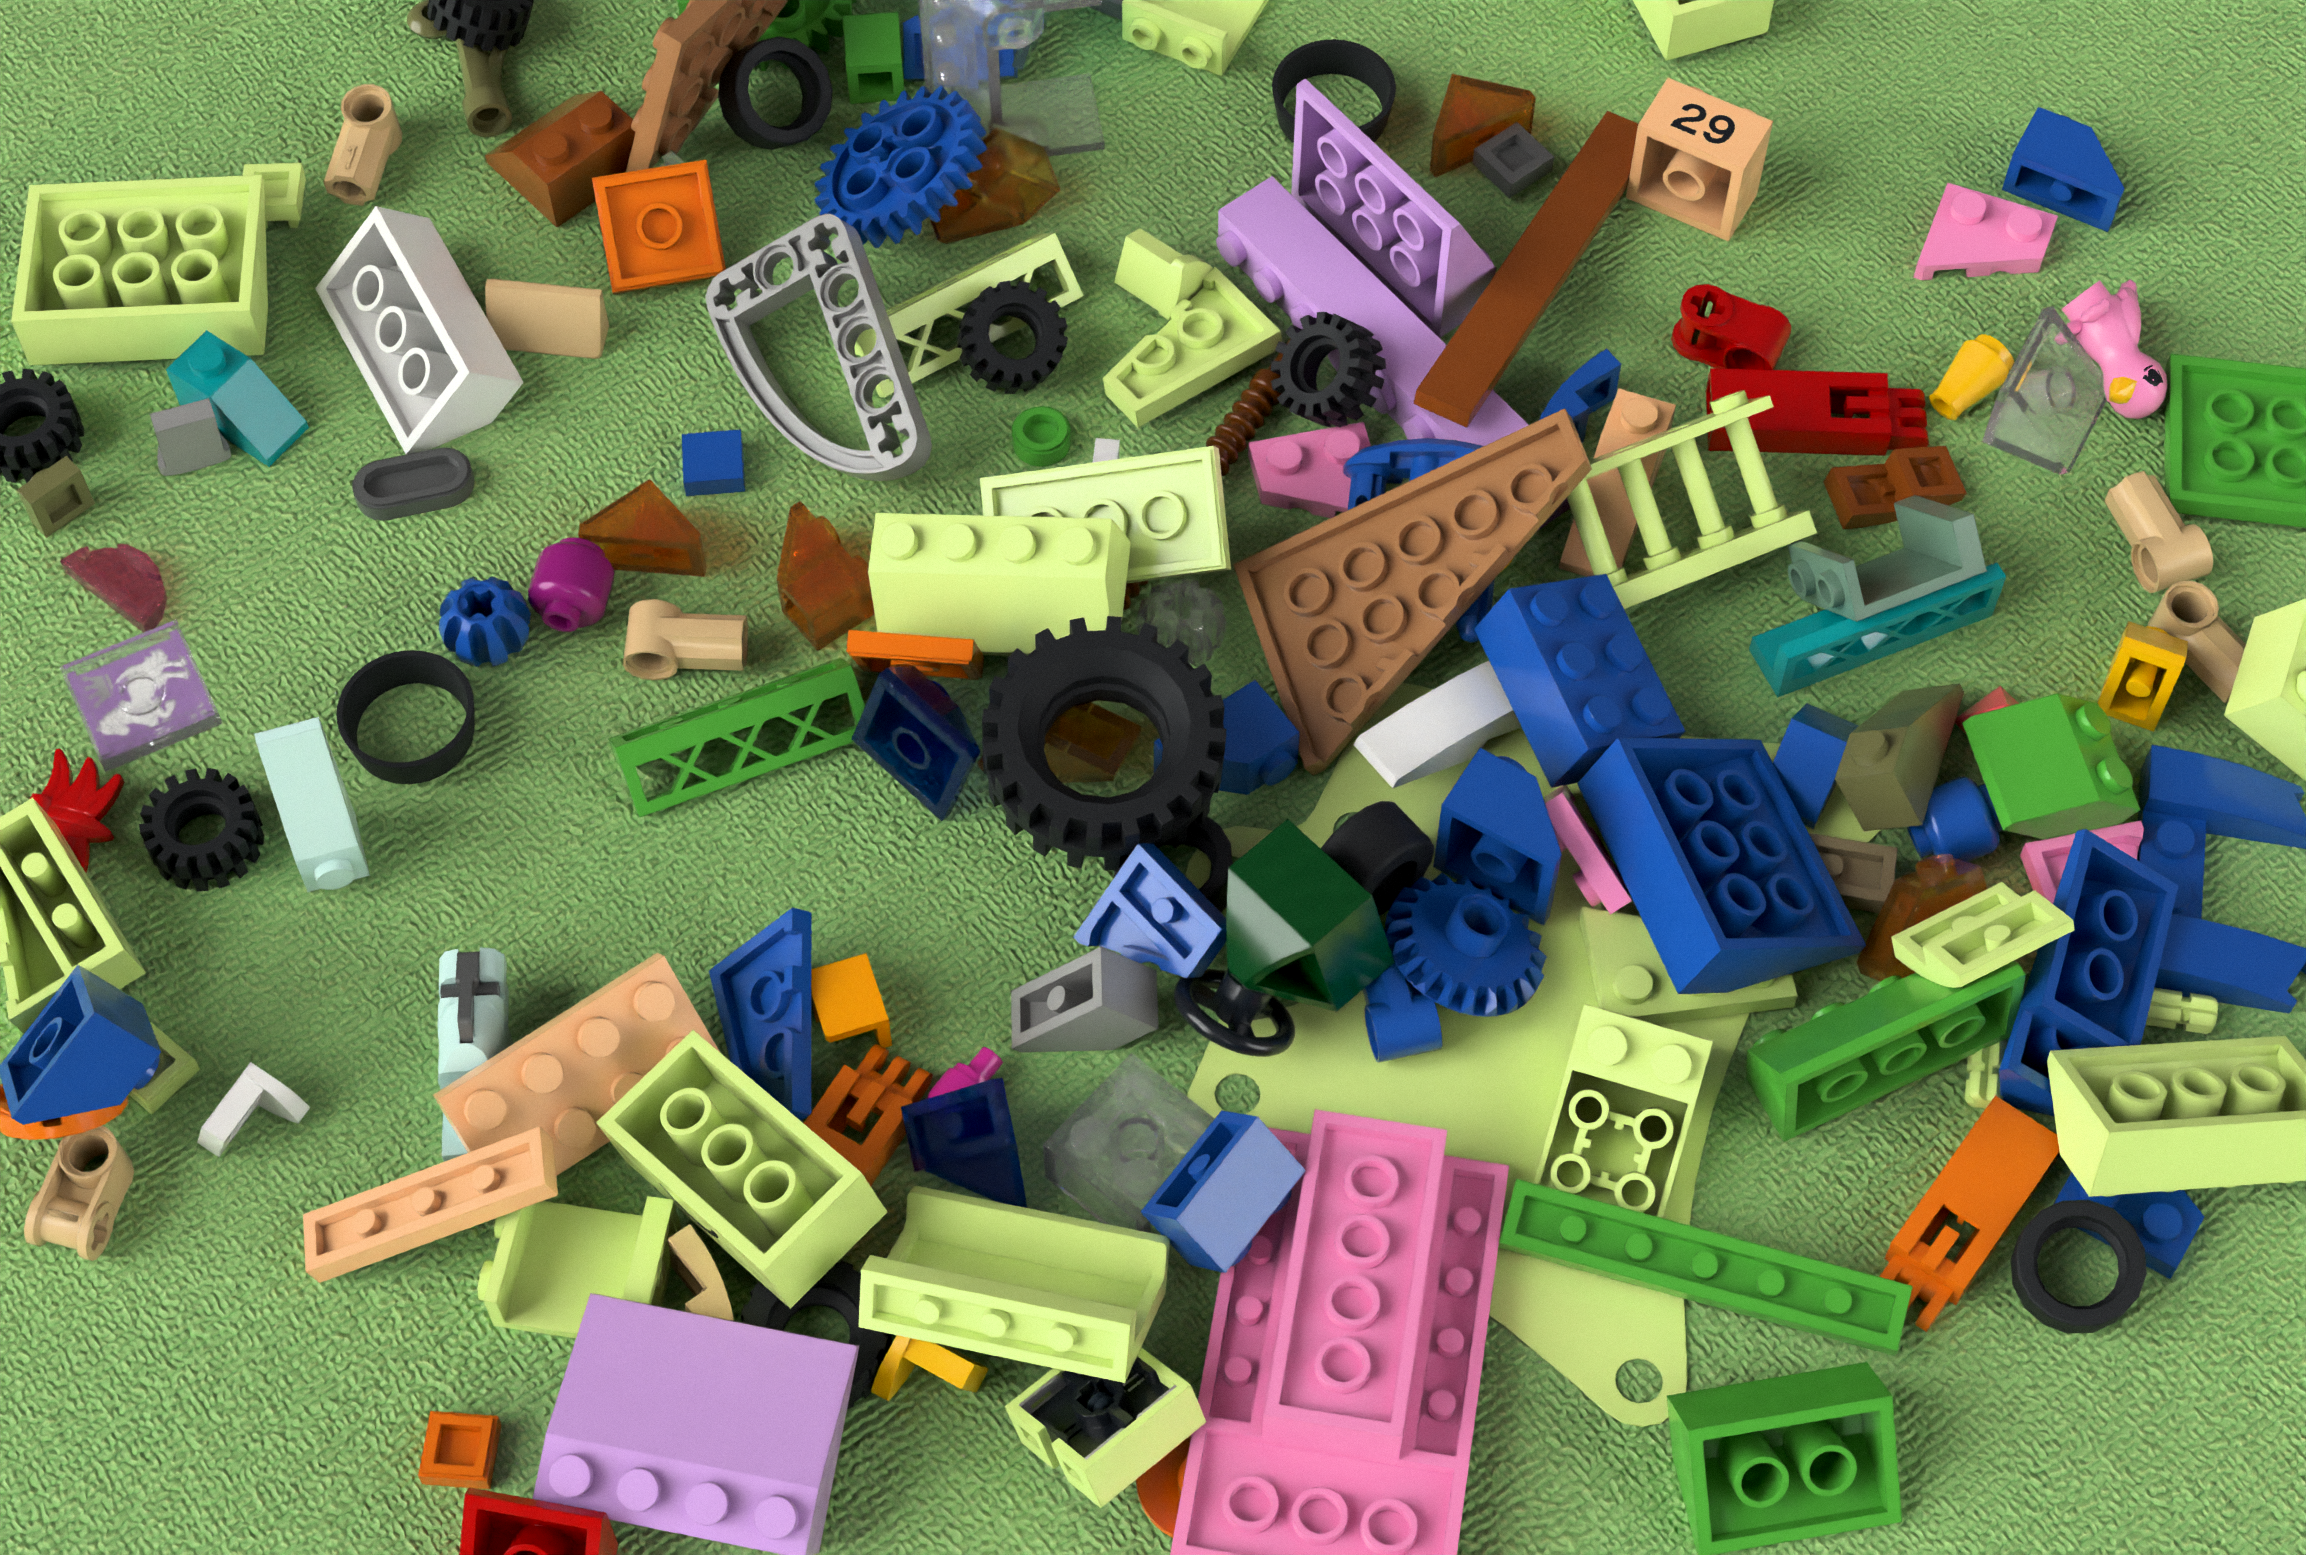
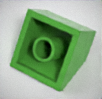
M2057 693L1974 715L1962 722L2002 830L2041 839H2049L2074 834L2082 829L2095 830L2119 825L2140 811L2131 787L2133 785L2132 775L2127 766L2120 760L2110 735V720L2098 703Z

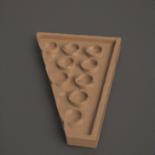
M689 0L685 11L676 19L668 17L662 23L653 40V47L657 49L655 61L647 71L642 82V89L647 91L644 103L637 111L631 124V129L636 134L626 172L653 168L661 156L669 161L673 160L687 137L695 130L718 98L719 90L714 87L719 83L720 75L731 57L743 47L757 42L788 0Z
M1565 408L1233 564L1287 718L1300 732L1299 753L1305 769L1314 776L1323 772L1592 470L1573 420Z

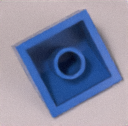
M1479 748L1442 803L1433 867L1457 880L1467 875L1472 885L1478 889L1490 884L1493 896L1500 900L1512 897L1511 904L1513 910L1520 914L1530 915V919L1544 926L1550 917L1562 854L1537 778L1528 773L1514 759L1506 756L1497 757Z
M77 965L0 1064V1077L11 1118L25 1125L121 1105L133 1088L136 1090L143 1088L156 1072L160 1061L159 1054L161 1053L144 1005L82 966Z

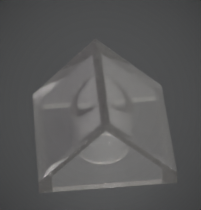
M2053 306L2042 309L2000 388L1982 442L2062 475L2070 473L2107 399L2103 388V374Z

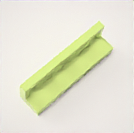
M1056 233L1036 234L886 310L896 340L914 347L907 366L911 383L960 359L962 349L957 348V344L948 350L927 344L933 322L943 315L962 321L965 313L955 309L970 302V306L973 300L989 286L995 288L999 282L1012 281L1020 277L1019 281L1030 283L1034 269L1051 262L1063 291L1046 300L1049 303L1056 300L1058 305L1063 307L1084 296ZM1007 316L1005 321L997 325L991 323L988 334L990 342L993 343L1028 324L1019 318ZM920 327L917 339L905 335ZM874 329L865 330L858 336L854 347L856 355L864 357L873 350L877 339ZM924 351L936 355L920 363ZM891 379L883 380L876 386L879 397H886L894 393V383Z

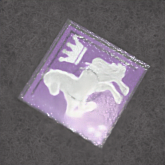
M177 620L60 666L105 772L223 724Z

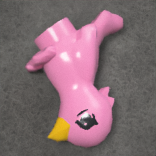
M2130 279L2122 283L2118 292L2112 295L2099 280L2061 309L2071 322L2058 331L2057 337L2059 340H2067L2073 337L2082 352L2099 364L2103 372V388L2106 399L2115 412L2131 419L2147 417L2158 410L2165 400L2167 379L2160 363L2139 351L2138 348L2141 332V311L2138 303L2136 283Z

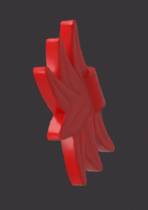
M58 748L54 753L52 774L47 786L41 794L33 793L30 799L33 797L57 824L84 871L87 873L90 843L109 842L114 839V834L99 821L114 805L125 782L120 774H115L100 788L98 768L91 757L85 759L79 775L73 782L71 765L68 758Z

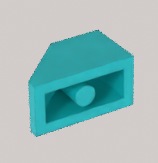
M207 330L166 369L180 406L209 398L218 430L223 437L268 467L309 428L305 418L250 357Z

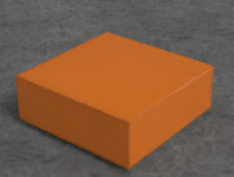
M430 1411L418 1474L421 1483L424 1485L490 1490L502 1426L499 1417Z

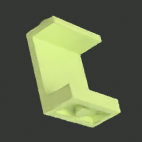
M1123 0L1122 39L1134 43L1142 49L1153 50L1182 61L1190 67L1204 69L1222 76L1269 0Z
M647 1196L643 1215L542 1201L495 1218L494 1234L495 1238L499 1239L494 1261L486 1260L484 1262L478 1282V1298L484 1301L493 1325L576 1338L590 1293L662 1307L671 1270L668 1238L681 1229L674 1200Z

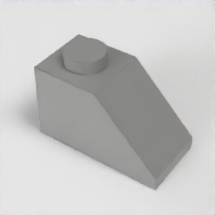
M1099 947L1012 990V1049L1019 1052L1114 1050L1157 1030V970Z

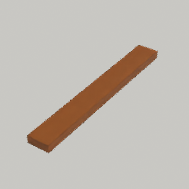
M1610 111L1605 113L1416 389L1413 404L1466 428L1469 426L1627 189L1638 123Z

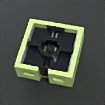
M1142 1347L1125 1383L1052 1368L1005 1406L1021 1443L1051 1468L1055 1469L1061 1465L1068 1482L1100 1508L1206 1423L1191 1384Z

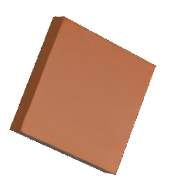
M707 160L592 178L613 294L714 278L726 269Z
M848 630L846 652L863 671L979 680V678H982L984 656L974 639Z

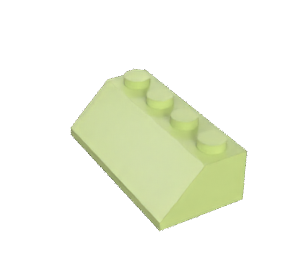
M876 513L868 575L877 632L974 639L983 655L1010 656L1017 648L1026 655L1036 649L1035 634L1049 628L1056 640L1070 634V620L1084 617L1087 631L1106 630L1107 616L1123 617L1131 541L1113 519Z
M2286 1036L2051 1050L2049 1052L2047 1066L2060 1156L2089 1197H2111L2120 1194L2160 1191L2174 1192L2187 1189L2231 1188L2241 1185L2306 1181V1060Z

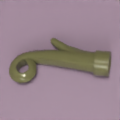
M429 0L421 1L412 7L407 15V24L415 34L427 39H438L447 35L446 30L438 31L433 26L435 20H429L427 15ZM458 38L455 41L465 91L462 108L468 128L473 134L480 137L499 135L507 130L512 122L509 104L501 85L502 67L507 50L500 51L496 46H493L492 51L488 53V51L482 50L481 45L474 44L473 48L464 46V41Z

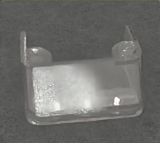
M917 0L924 86L931 94L939 86H943L948 94L957 91L963 100H967L981 118L980 123L987 131V134L981 139L990 151L1006 160L1025 162L1036 158L1105 149L1090 73L1000 85L999 50L1026 47L1041 35L1044 29L1045 12L1102 5V0Z

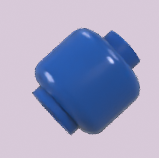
M1965 776L1934 787L1923 824L1907 827L1920 858L1932 854L1936 862L1946 869H1954L1994 852L1999 845V832L2003 831L1985 783L1978 786L1972 779Z

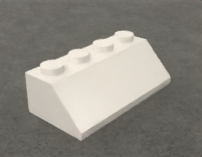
M375 206L315 289L405 454L433 449L491 424L524 382L430 218Z

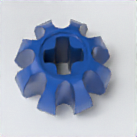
M477 577L466 579L461 582L460 589L448 592L440 605L441 618L438 630L448 650L455 652L460 661L478 667L485 662H491L493 666L506 663L508 661V654L520 652L529 638L530 628L528 625L531 613L524 597L520 592L514 591L508 581L496 577H490L483 581H478Z

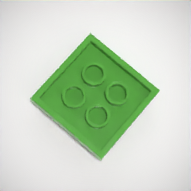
M2170 354L2165 367L2167 379L2165 396V493L2177 513L2306 528V368Z

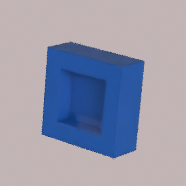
M741 429L682 434L683 483L686 496L745 492L744 451Z

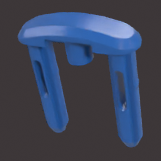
M1422 438L1397 440L1361 449L1343 466V473L1351 479L1348 510L1386 493L1387 484H1402L1403 478H1409V481L1483 446L1458 440ZM1495 579L1455 623L1462 640L1470 643L1479 641L1474 628L1492 609Z

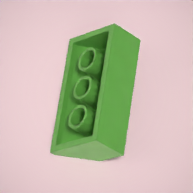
M2012 961L1962 987L1942 986L1920 976L1916 972L1904 978L1899 975L1888 977L1877 983L1867 995L1848 1004L1843 1002L1829 1004L1817 1011L1809 1022L1789 1031L1776 1029L1760 1037L1753 1044L1752 1048L1747 1050L1746 1080L1783 1142L1973 1055L1982 1048L1986 1049L2009 1038L2021 1004L2026 974L2019 963Z

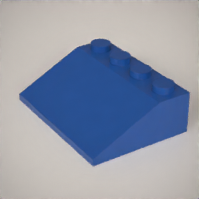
M1617 737L1577 783L1678 994L1728 993L1855 955L1866 947L1849 910L1761 740Z

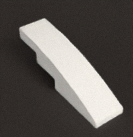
M1487 661L1454 677L1402 707L1359 735L1353 745L1392 788L1471 760L1479 748L1484 747L1487 740L1522 727L1490 661Z

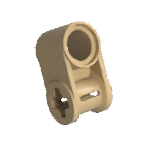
M99 1126L80 1134L62 1138L42 1187L29 1206L24 1225V1237L27 1243L41 1247L50 1242L77 1250L79 1257L90 1261L98 1259L109 1242L115 1217L134 1175L132 1160L108 1128ZM108 1155L101 1167L90 1172H84L87 1163L95 1156Z

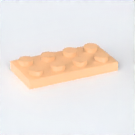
M656 953L441 1089L433 1096L468 1153L540 1126L553 1138L556 1176H558L610 1142L596 1122L692 1030L698 1033L718 1051L719 1049L665 956Z

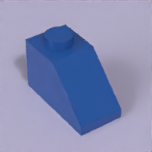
M2041 107L2037 108L2013 152L2002 187L2003 191L2106 232L2112 226L2125 189L2092 127Z
M1254 680L1223 699L1225 707L1223 725L1227 731L1219 791L1248 795L1264 784L1272 786L1281 782L1298 764L1300 732L1259 683ZM1160 738L1154 741V772L1162 760L1163 746Z

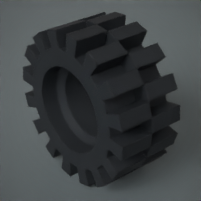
M1317 312V318L1310 315L1300 318L1303 329L1291 325L1285 331L1291 338V341L1288 345L1280 341L1278 342L1275 351L1283 354L1282 360L1271 362L1270 371L1281 375V377L1271 380L1273 390L1281 393L1277 398L1282 406L1289 408L1290 412L1322 426L1331 427V424L1338 427L1348 425L1347 417L1357 421L1364 416L1359 406L1365 404L1372 407L1377 398L1369 394L1372 387L1380 389L1383 387L1385 379L1375 375L1376 370L1386 369L1385 358L1376 355L1383 350L1380 342L1371 338L1374 334L1368 329L1336 314ZM1338 349L1340 354L1338 372L1333 381L1325 389L1319 391L1316 384L1318 368L1326 355Z
M23 369L22 378L20 379L15 378L12 370L2 373L5 382L0 384V474L3 473L6 481L16 483L19 473H22L27 483L36 472L51 467L65 456L73 462L69 451L79 453L82 447L79 437L84 436V427L66 385L60 379L55 382L52 374L42 371L38 379L33 369ZM27 416L46 417L43 424L29 434L22 436L3 435L5 430L20 418Z
M196 768L185 770L186 782L179 784L175 775H172L164 780L169 789L168 792L164 794L155 787L149 794L154 807L143 805L140 815L144 823L139 824L140 834L155 867L157 866L160 875L167 881L173 878L177 887L186 890L192 879L197 891H208V880L215 879L220 889L230 885L226 874L233 871L239 878L248 873L244 859L256 863L260 852L256 844L264 845V833L261 828L263 824L249 791L245 785L240 787L236 777L227 773L222 780L218 769L207 768L205 779H201ZM214 814L220 815L225 819V827L222 832L206 843L187 845L179 840L181 829L197 817Z

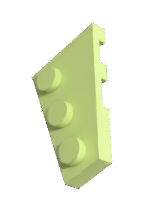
M1216 267L1203 278L1204 287L1190 301L1183 298L1170 311L1171 320L1157 334L1146 335L1103 377L1105 395L1137 428L1275 352L1278 342H1282L1281 330Z
M1581 907L1579 921L1599 1008L1661 1025L1795 1006L1798 994L1792 973L1728 993L1678 994L1641 916L1618 912L1610 915L1606 910Z

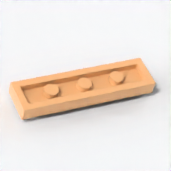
M539 1126L303 1214L306 1273L321 1283L558 1196L553 1138Z

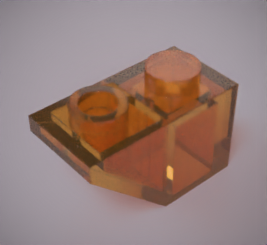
M996 127L982 140L987 146V150L976 156L983 165L982 168L966 175L973 184L972 187L957 189L953 195L956 197L958 204L956 206L943 205L939 209L941 217L939 222H934L930 219L937 240L947 244L1020 226L1028 221L1061 190L1045 148Z
M799 501L790 507L778 568L777 584L782 612L818 652L847 633L848 630L853 629L875 614L868 575L869 565L861 556L855 555L851 557L844 550L835 528L828 519L822 515L815 518L805 505Z

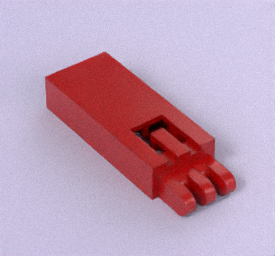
M1710 368L1705 390L1707 415L1713 413L1710 402L1735 392L1745 390L1748 399L1770 395L1774 407L1748 417L1759 452L1886 456L1887 450L1927 447L1929 445L1928 431L1924 429L1927 426V414L1923 410L1926 405L1925 393L1920 389L1889 388L1888 373ZM1831 413L1844 414V418L1831 417ZM1853 414H1869V418H1852ZM1725 426L1707 433L1708 451H1733Z

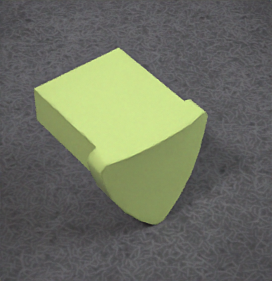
M1139 228L1125 238L1114 283L1158 310L1159 315L1165 319L1171 320L1170 311L1183 298L1190 301L1204 287L1203 278L1214 268L1194 255L1180 254Z

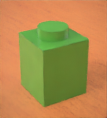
M866 13L843 16L845 62L850 104L881 102L884 99L887 102L897 101L900 93L905 91L899 13Z

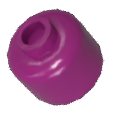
M569 537L562 539L558 543L546 546L538 555L528 587V601L534 611L542 617L543 622L555 630L572 632L577 628L594 625L605 613L614 583V568L608 558L605 557L603 550L595 543L581 538Z

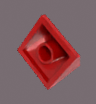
M470 1487L465 1493L459 1555H616L619 1544L606 1512Z

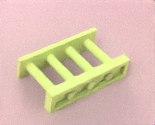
M1745 390L1726 395L1710 402L1713 410L1711 414L1589 460L1592 470L1570 493L1567 500L1594 576L1607 574L1624 609L1817 533L1809 510L1787 512L1784 504H1777L1748 420L1749 416L1774 407L1770 395L1748 399ZM1725 426L1755 512L1750 516L1753 526L1735 533L1731 525H1724L1694 439L1697 436ZM1672 447L1702 533L1696 537L1699 547L1680 554L1678 546L1671 547L1640 459ZM1617 467L1648 556L1643 558L1646 568L1626 575L1624 567L1617 568L1586 480Z

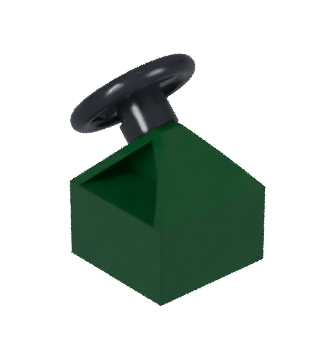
M1286 819L1228 867L1226 911L1227 970L1207 969L1202 977H1181L1175 985L1174 999L1182 1017L1191 1027L1208 1040L1240 1054L1269 1057L1286 1051L1295 1038L1294 1021L1285 1006L1275 996L1337 1012L1394 964L1395 961L1373 896L1289 819ZM1197 1003L1214 1011L1223 1022L1228 1024L1229 1028L1208 1016ZM1270 1018L1276 1028V1033L1269 1037H1255L1251 1027L1252 1021Z

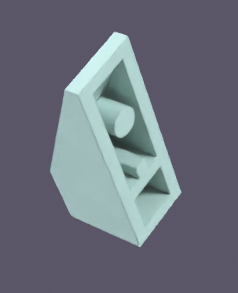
M319 717L255 733L260 757L295 863L307 892L318 889H339L347 886L355 879L370 876L356 815Z

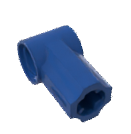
M1395 963L1362 990L1366 1001L1364 1008L1366 1028L1376 1062L1379 1063L1442 1049V1032L1435 1002L1417 990L1404 977Z

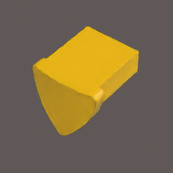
M896 1335L878 1369L871 1392L886 1401H890L907 1380L914 1367L918 1365L962 1390L976 1393L989 1368L949 1346Z

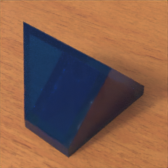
M1003 1078L991 1079L901 1107L914 1172L924 1170L996 1202L1028 1208Z

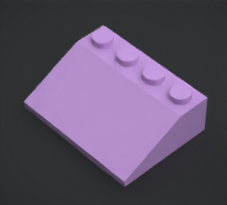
M1307 79L1297 84L1291 195L1426 326L1441 338L1462 324L1494 277L1496 267L1491 258L1476 244L1463 226Z
M590 1293L545 1435L533 1499L606 1512L609 1520L781 1555H815L820 1550L859 1345Z

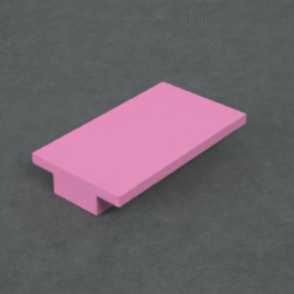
M1315 1109L1311 1134L1269 1128L1306 1171L1292 1188V1195L1287 1204L1280 1211L1271 1215L1254 1236L1252 1246L1247 1255L1240 1262L1231 1266L1226 1273H1220L1198 1396V1403L1206 1423L1191 1435L1170 1555H1457L1509 1165L1444 1155L1447 1130Z

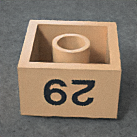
M1667 78L1638 124L1626 198L1729 242L1757 196L1773 121L1756 114L1752 110L1738 107L1709 95L1699 88Z

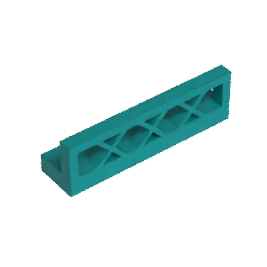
M1996 562L1986 566L1987 571L1857 622L1825 609L1753 636L1749 651L1778 698L1991 617L2006 575Z

